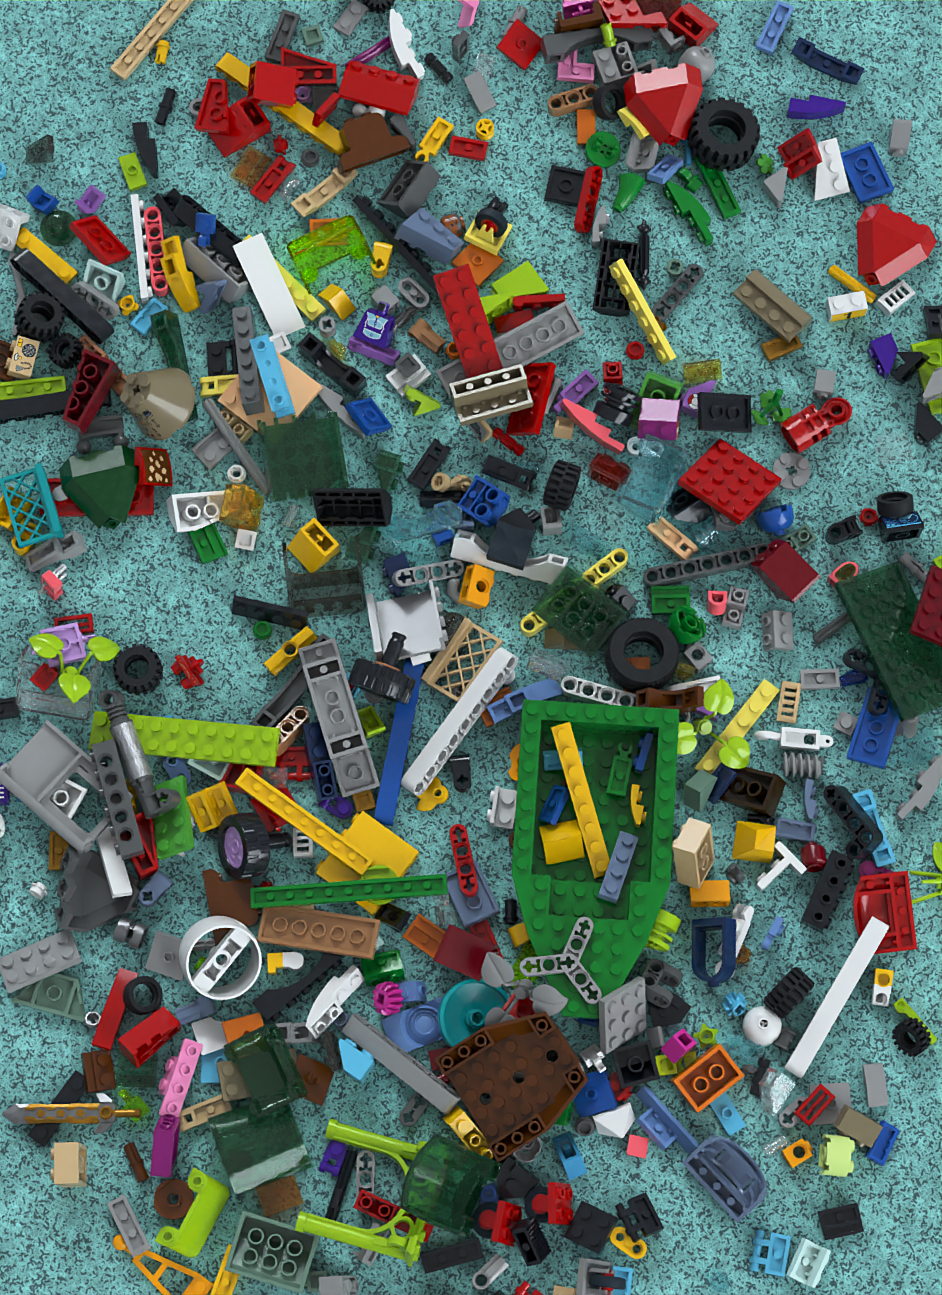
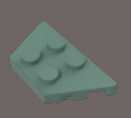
M55 973L25 986L12 999V1002L85 1023V1009L80 980Z

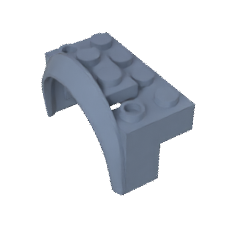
M713 1133L682 1162L737 1223L769 1194L767 1192L766 1180L759 1166L743 1148L728 1138L715 1136ZM723 1149H726L724 1152H722V1153L714 1160V1157H715L718 1153H720ZM717 1166L720 1167L730 1177V1179L735 1183V1185L738 1188H736L729 1181V1179L717 1168ZM754 1180V1182L746 1190H743L751 1181Z

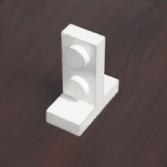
M780 841L774 845V851L782 860L777 859L770 866L772 870L768 874L763 872L756 879L758 883L755 887L760 892L788 866L799 877L807 870Z

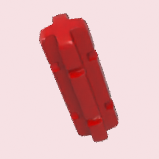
M497 427L493 431L492 436L496 440L499 439L500 443L509 450H513L514 454L520 457L524 453L525 448L521 444H517V441L507 433L504 434L502 429Z

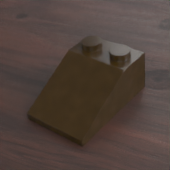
M749 767L741 769L732 768L738 775L719 800L755 814L774 817L786 782L777 774Z

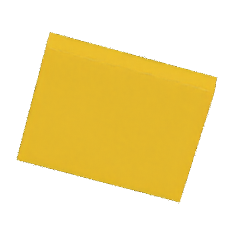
M577 819L556 823L555 826L550 824L539 827L546 865L585 858L582 835Z

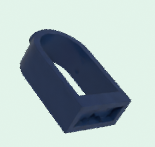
M728 917L693 919V972L700 980L708 982V987H720L721 983L731 978L736 967V919ZM722 930V964L717 974L710 977L706 970V931Z

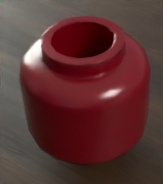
M809 842L800 850L801 863L807 868L808 872H819L826 865V853L822 845L816 842Z

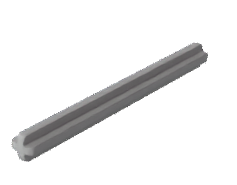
M211 398L206 399L202 406L263 494L271 492L273 487Z

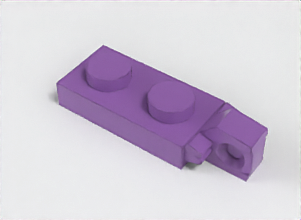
M354 336L350 337L347 346L353 352H359L368 358H374L386 365L392 366L399 359L401 353L390 347L386 349Z
M585 369L559 393V396L556 398L558 403L553 406L552 410L558 414L562 410L560 404L564 398L577 404L599 382Z

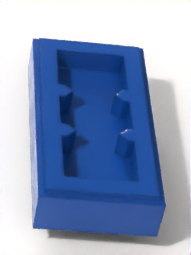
M881 1120L879 1124L883 1128L872 1148L868 1147L864 1156L876 1164L884 1166L900 1130Z

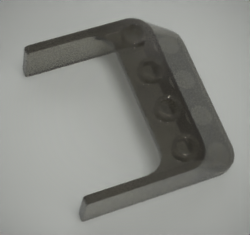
M355 535L358 563L355 567L344 570L296 574L289 567L286 542L282 543L290 608L309 612L308 618L359 613L365 609L366 596L359 535Z

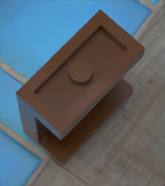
M600 2L592 3V14L569 19H562L561 11H557L556 18H554V34L600 27L604 20Z

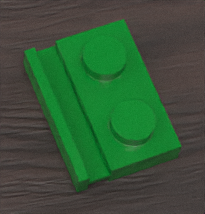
M215 523L196 531L187 532L202 565L228 555Z
M689 585L651 586L652 615H671L682 605L690 607Z

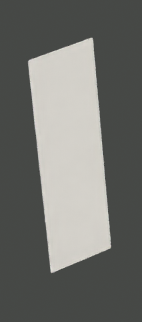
M260 233L233 245L234 251L273 335L284 331L285 335L304 328V322L263 234Z

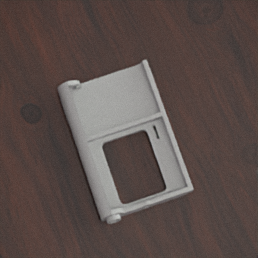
M48 720L9 763L6 762L0 767V783L79 853L89 852L94 846L93 842L112 822L111 817L107 818L105 816L92 832L86 833L50 801L53 794L73 773L79 774L99 793L102 783L101 780H96L94 772L97 769L96 762L92 763L91 757ZM110 777L107 779L106 784L114 785L117 780ZM129 792L130 799L132 800L134 795ZM114 796L112 797L111 802L113 804H118L121 802L122 798L120 796Z

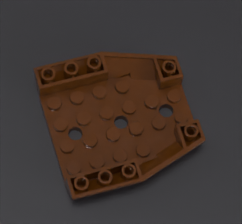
M546 1011L485 1026L434 1059L444 1076L449 1077L489 1142L487 1146L497 1162H500L547 1132L589 1080L577 1055L560 1028ZM550 1050H555L558 1053V1059L555 1062L547 1058ZM517 1071L524 1074L525 1078L522 1083H517L514 1080V1074ZM483 1093H488L491 1096V1102L487 1105L481 1102L480 1098Z

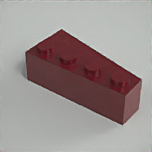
M83 348L82 359L78 364L77 376L72 384L73 389L71 396L68 398L63 421L68 428L84 435L121 371L115 362Z

